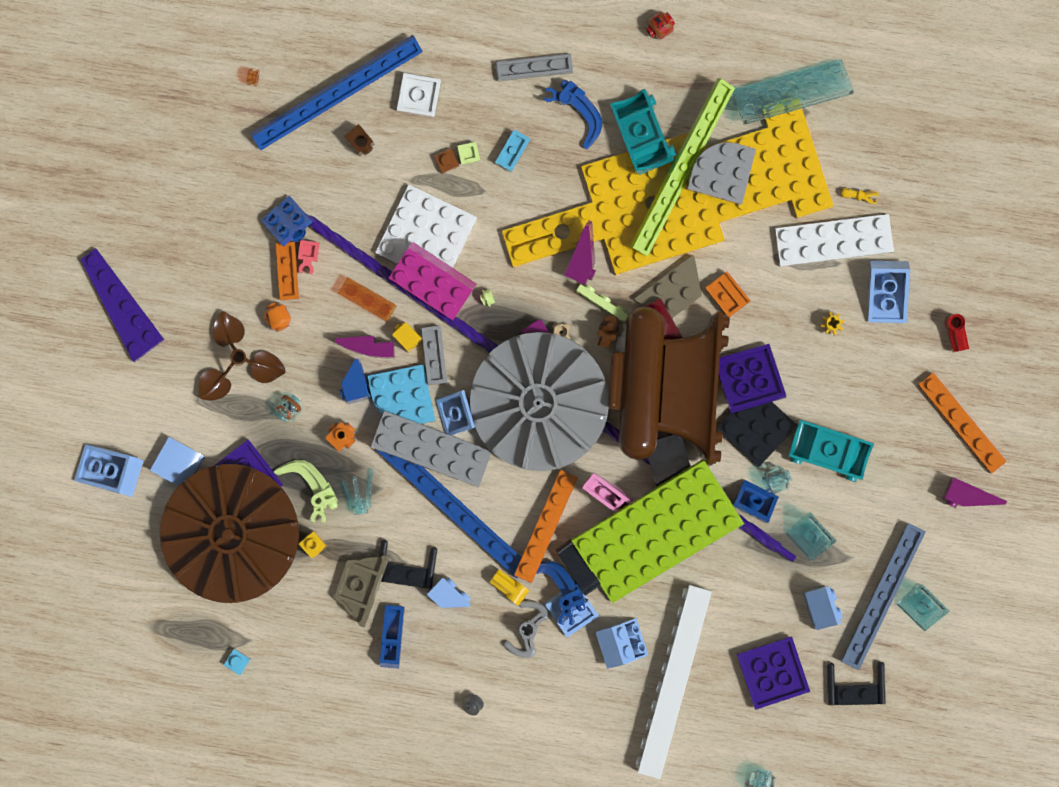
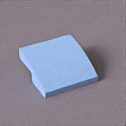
M168 437L150 471L179 486L184 480L197 472L205 456Z
M582 590L581 592L587 602L585 604L586 609L581 612L577 609L573 611L574 625H569V617L564 619V625L559 624V617L562 614V608L559 605V600L563 597L561 592L544 603L566 637H569L599 616Z

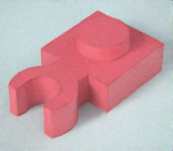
M300 240L298 260H303V263L299 266V273H303L304 267H309V274L313 275L314 268L312 262H318L319 242Z

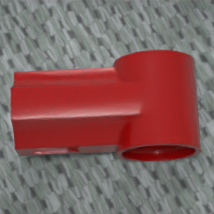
M960 314L947 316L944 325L948 331L952 353L970 349L964 317ZM954 317L959 321L956 328L951 325V320Z

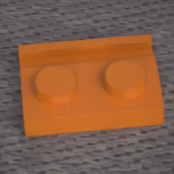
M728 271L705 288L727 317H731L751 301Z

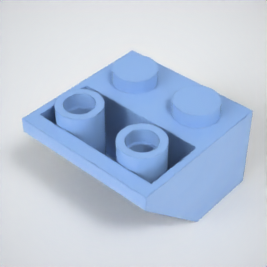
M822 586L803 592L815 630L841 624L840 619H843L840 608L835 606L834 601L837 598L834 589H831L829 586Z
M637 618L596 632L607 669L627 664L648 655Z

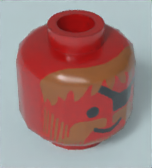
M660 11L647 20L648 27L646 31L651 38L655 36L661 40L674 31L675 22L668 12Z

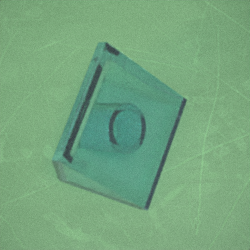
M807 512L786 532L811 561L836 542V539L811 512Z
M917 583L897 604L924 631L949 613V610L922 583Z

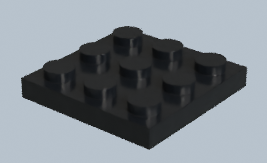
M773 402L730 413L716 429L722 431L723 436L759 468L797 427V424Z

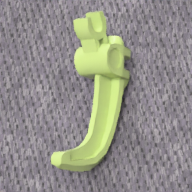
M293 460L274 470L276 475L295 472L303 476L314 493L311 499V503L314 506L311 521L315 523L316 516L321 515V523H325L324 509L327 507L331 510L337 508L338 501L330 483H327L321 473L305 460Z

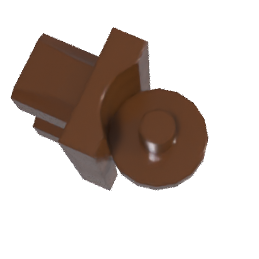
M608 315L600 323L597 335L600 336L598 346L609 348L611 340L615 341L619 330V321L615 316Z

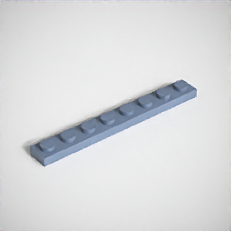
M907 523L841 662L860 670L926 531Z

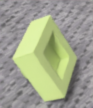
M476 142L458 146L462 165L480 162Z

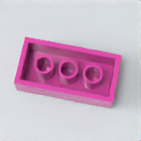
M412 242L407 248L389 279L451 320H454L477 283L415 242Z

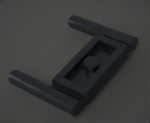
M385 539L381 540L378 557L386 556L388 541ZM436 547L430 548L427 569L387 563L381 582L432 589L438 549Z
M880 661L877 663V685L835 686L834 663H828V705L886 704L884 662Z

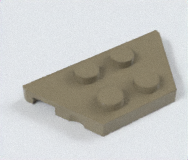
M693 255L637 296L634 299L635 302L647 306L661 298L671 317H675L702 296L695 257Z
M389 556L346 561L334 598L345 607V610L356 619L361 627H365Z

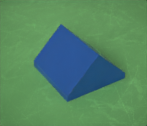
M744 479L732 504L734 508L764 523H769L779 496Z

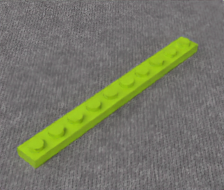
M717 78L630 245L632 249L644 256L649 255L690 176L695 160L702 153L735 87L721 78Z

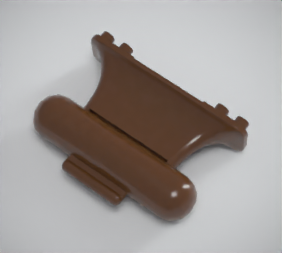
M639 307L629 314L626 326L625 352H613L611 354L608 407L621 410L619 447L624 455L635 460L650 457L655 452L657 446L658 431L678 435L691 442L698 449L701 460L704 459L708 466L721 461V451L715 450V445L721 443L723 438L722 431H716V407L720 353L724 347L728 346L729 337L722 335V331L725 328H729L730 317L723 316L722 312H716L711 316L709 325L702 332L681 339H664L665 323L659 311L650 307Z

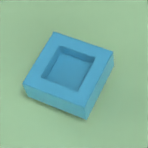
M233 649L224 666L241 675L251 658Z

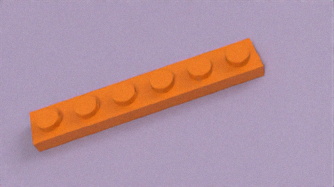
M934 372L918 384L920 389L990 474L1007 462Z
M562 470L559 471L516 569L515 577L529 583L533 582L578 477Z

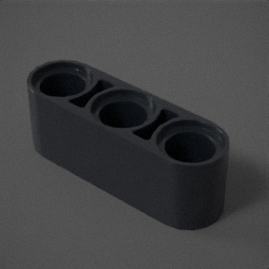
M571 539L555 549L585 596L601 586V583L593 571L590 570Z

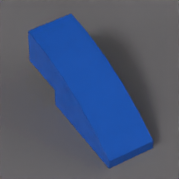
M385 605L380 667L399 669L405 609L403 606Z

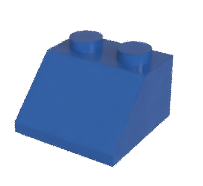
M355 359L341 383L342 388L339 389L342 400L348 404L371 398L362 363L359 359Z

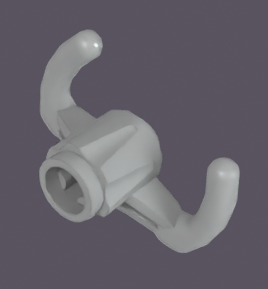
M527 600L522 601L519 607L534 608L539 611V614L531 620L522 621L518 626V634L524 639L526 649L520 650L509 641L504 642V647L510 653L522 658H532L535 655L536 649L533 640L541 622L549 618V610L544 605L536 601Z

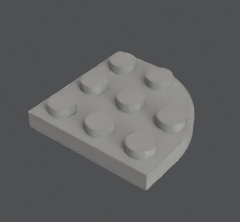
M730 142L719 143L709 147L695 160L686 190L742 205L756 149Z

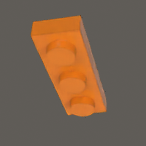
M289 242L284 247L281 243H276L280 301L299 299L295 242Z

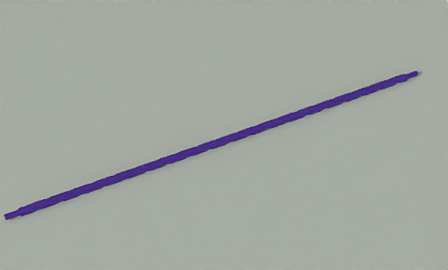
M306 214L312 220L308 227L314 229L318 234L338 246L355 260L363 263L368 269L387 280L391 285L411 297L428 311L436 314L441 320L460 331L478 346L484 348L489 353L498 346L460 318L455 317L454 320H451L389 279L392 273L390 269L380 265L370 255L356 248L350 241L332 231L314 216ZM606 421L602 432L619 443V429ZM648 458L642 459L644 462L650 465ZM740 515L744 522L739 527L740 529L755 537L773 552H778L791 562L795 560L797 556L781 546L782 543L773 539L765 531Z

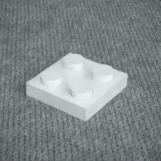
M403 73L397 111L435 118L441 79Z

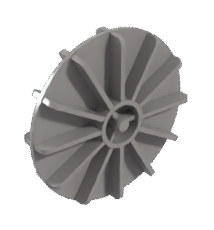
M546 332L526 333L501 343L483 360L476 372L471 388V415L482 441L493 454L503 461L525 470H554L577 461L592 448L600 437L608 416V388L599 365L579 344L557 334Z

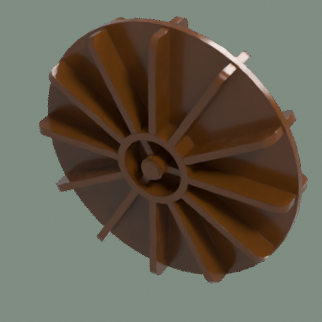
M239 464L211 466L194 473L184 480L169 498L164 508L160 525V546L173 576L194 594L220 603L249 601L271 590L290 569L299 543L297 514L284 489L265 473Z

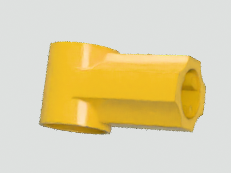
M500 569L490 581L494 587L502 591L509 600L518 606L530 591Z

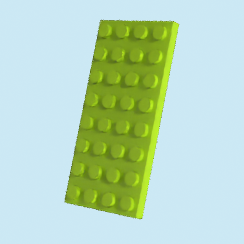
M702 459L571 540L590 570L593 571L601 583L600 585L610 601L614 603L739 528L744 522L705 460Z

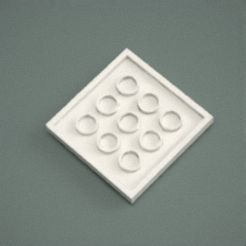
M408 184L375 253L398 264L412 242H415L453 268L477 217Z

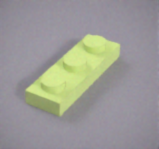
M580 284L576 293L608 314L615 316L620 322L624 323L629 315L626 314V309L619 305L615 307L610 304L611 300L604 295L598 296L594 293V288L587 284L585 286Z

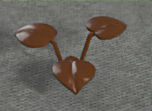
M225 311L220 313L214 323L213 338L221 347L230 344L233 349L230 356L231 363L223 374L217 369H208L202 373L199 379V398L206 401L221 399L229 393L231 382L225 376L233 366H241L244 362L253 365L251 374L260 383H270L286 372L280 359L270 352H257L254 356V362L246 358L245 352L237 349L233 344L243 339L245 334L244 326L240 320Z

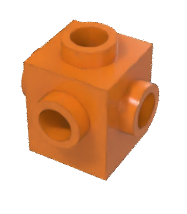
M336 422L330 427V433L325 437L332 446L341 452L345 447L348 449L354 444L356 435L353 433L355 429L348 422L346 424L343 422L338 424ZM344 432V438L340 439V433Z

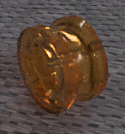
M249 68L247 85L253 84L257 87L260 70L253 71L252 68Z

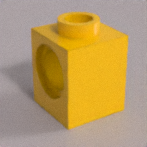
M407 322L404 324L399 323L393 329V337L408 353L422 341V338Z
M313 531L299 543L311 559L328 546L316 531Z

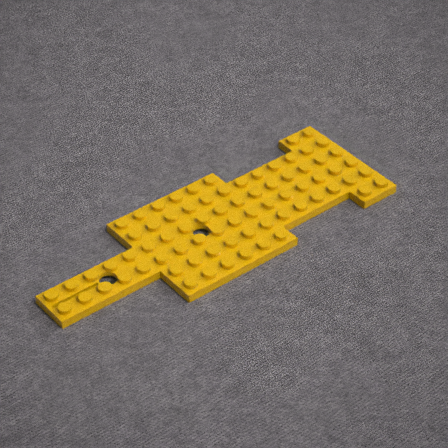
M799 98L763 109L762 113L767 128L721 142L737 143L756 149L742 205L686 190L687 180L649 255L644 256L632 249L630 245L649 210L645 204L647 198L651 196L656 197L674 161L638 175L629 152H625L581 166L592 203L502 231L513 268L575 249L588 220L592 221L594 242L605 241L615 275H619L724 242L725 239L720 223L788 201L792 202L797 219L833 208L834 205ZM688 133L666 140L669 146L673 145L676 156ZM565 225L569 228L570 234L566 239H559L555 236L554 231L557 226Z

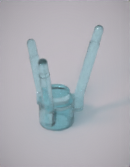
M372 468L369 469L366 501L365 498H360L355 476L352 479L356 499L352 500L346 482H342L350 510H353V515L369 513L368 508L371 507L373 479Z

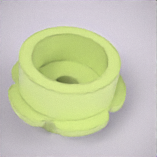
M483 289V294L480 295L483 305L491 307V304L496 303L490 289L485 291Z

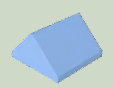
M464 390L436 400L447 435L452 436L476 429Z

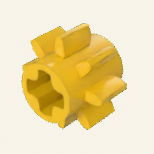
M829 312V318L822 317L825 322L820 327H825V334L832 332L835 336L837 329L843 331L840 325L845 320L839 319L840 313L833 316L832 312ZM831 319L833 322H837L834 328L828 325Z

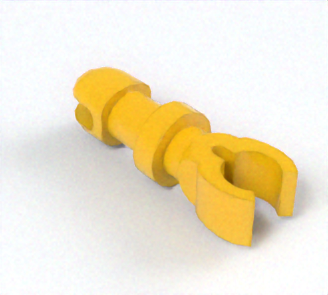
M843 188L841 195L844 198H857V201L863 199L871 204H877V199H871V196L875 195L878 197L879 192H863L861 189L855 191L851 190V188Z

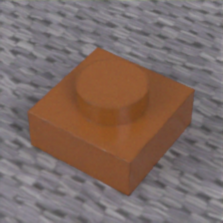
M452 148L434 156L442 174L460 167Z

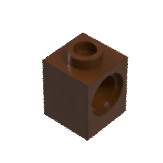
M359 124L344 136L359 156L363 154L366 156L374 149L372 147L375 145L373 140ZM360 137L366 139L363 146L356 145V140Z

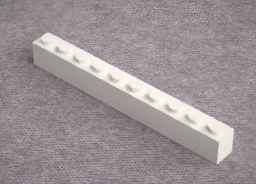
M691 585L683 589L681 599L684 600L683 606H679L676 615L679 621L677 626H673L671 636L674 639L672 644H668L666 655L669 656L668 661L662 665L661 674H664L662 682L658 681L655 691L658 693L657 701L653 700L650 709L653 712L652 719L647 720L645 730H648L647 737L642 738L640 749H643L642 755L637 757L635 768H638L637 772L639 774L661 779L712 591Z

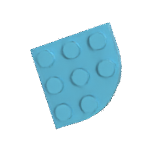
M424 365L368 376L373 402L381 414H383V411L418 424L435 421Z

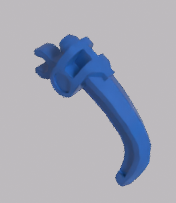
M563 80L560 83L563 89L561 92L555 91L552 88H546V92L552 93V98H544L543 101L547 103L555 101L563 106L571 104L588 122L589 131L583 143V148L589 149L598 138L602 129L603 122L596 107L585 95V92L571 80Z
M554 561L541 562L536 574L544 573L549 575L557 584L563 596L559 600V605L562 608L559 624L564 625V619L569 617V625H574L573 611L576 609L579 612L586 609L585 604L587 603L578 584H575L570 575L558 563Z

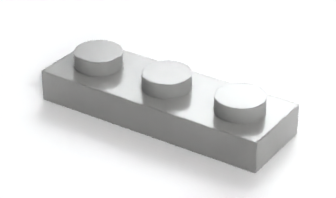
M441 326L421 328L428 385L447 383Z

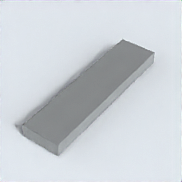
M571 53L496 62L497 80L500 82L572 74Z

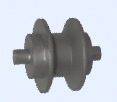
M470 694L463 701L462 707L467 714L475 716L482 710L484 703L479 696Z

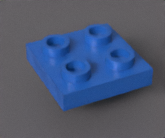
M290 195L261 219L263 224L283 247L291 240L293 242L302 240L306 235L305 228L312 223V220Z

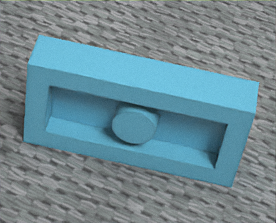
M513 130L495 164L512 173L531 139Z

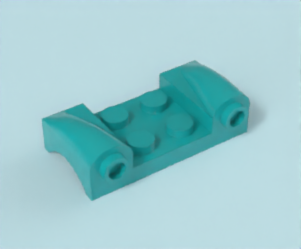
M646 89L641 90L626 100L610 103L638 175L674 161V156H676L673 145L669 146L666 142L655 114L654 105L657 104L653 94L649 95Z
M799 420L788 457L791 458V462L800 465L802 461L846 475V480L856 482L857 479L863 480L865 468L874 443Z

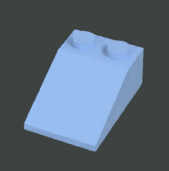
M870 261L868 322L907 323L910 266L908 261Z
M85 444L74 481L133 497L144 460Z

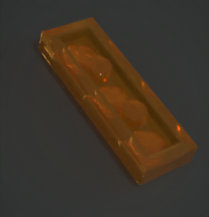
M349 277L346 278L338 292L339 295L386 322H389L397 308V305Z

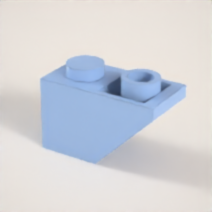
M443 577L427 594L441 608L469 607L471 605L469 602L471 598L464 591L460 593L456 590L455 587L457 585L449 577L447 580Z

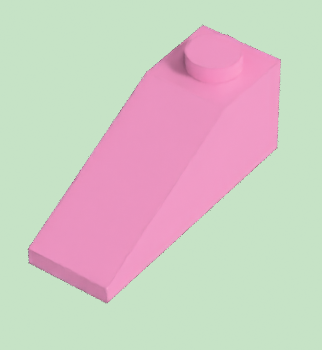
M594 472L582 486L585 491L613 512L636 500L623 489Z

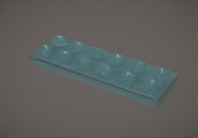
M840 59L734 89L732 94L743 125L851 95L854 93V89L844 63Z

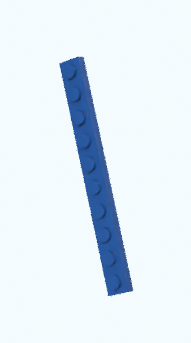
M411 35L250 134L259 149L263 150L423 51L414 35Z
M376 450L514 576L522 557L424 467Z

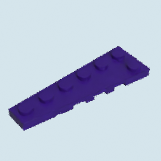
M97 248L80 259L133 362L139 360L165 340Z

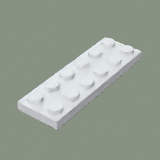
M889 214L775 228L780 267L894 252Z

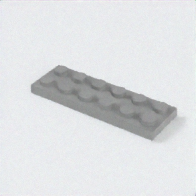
M383 411L370 446L373 449L477 488L480 486L492 453L485 448Z

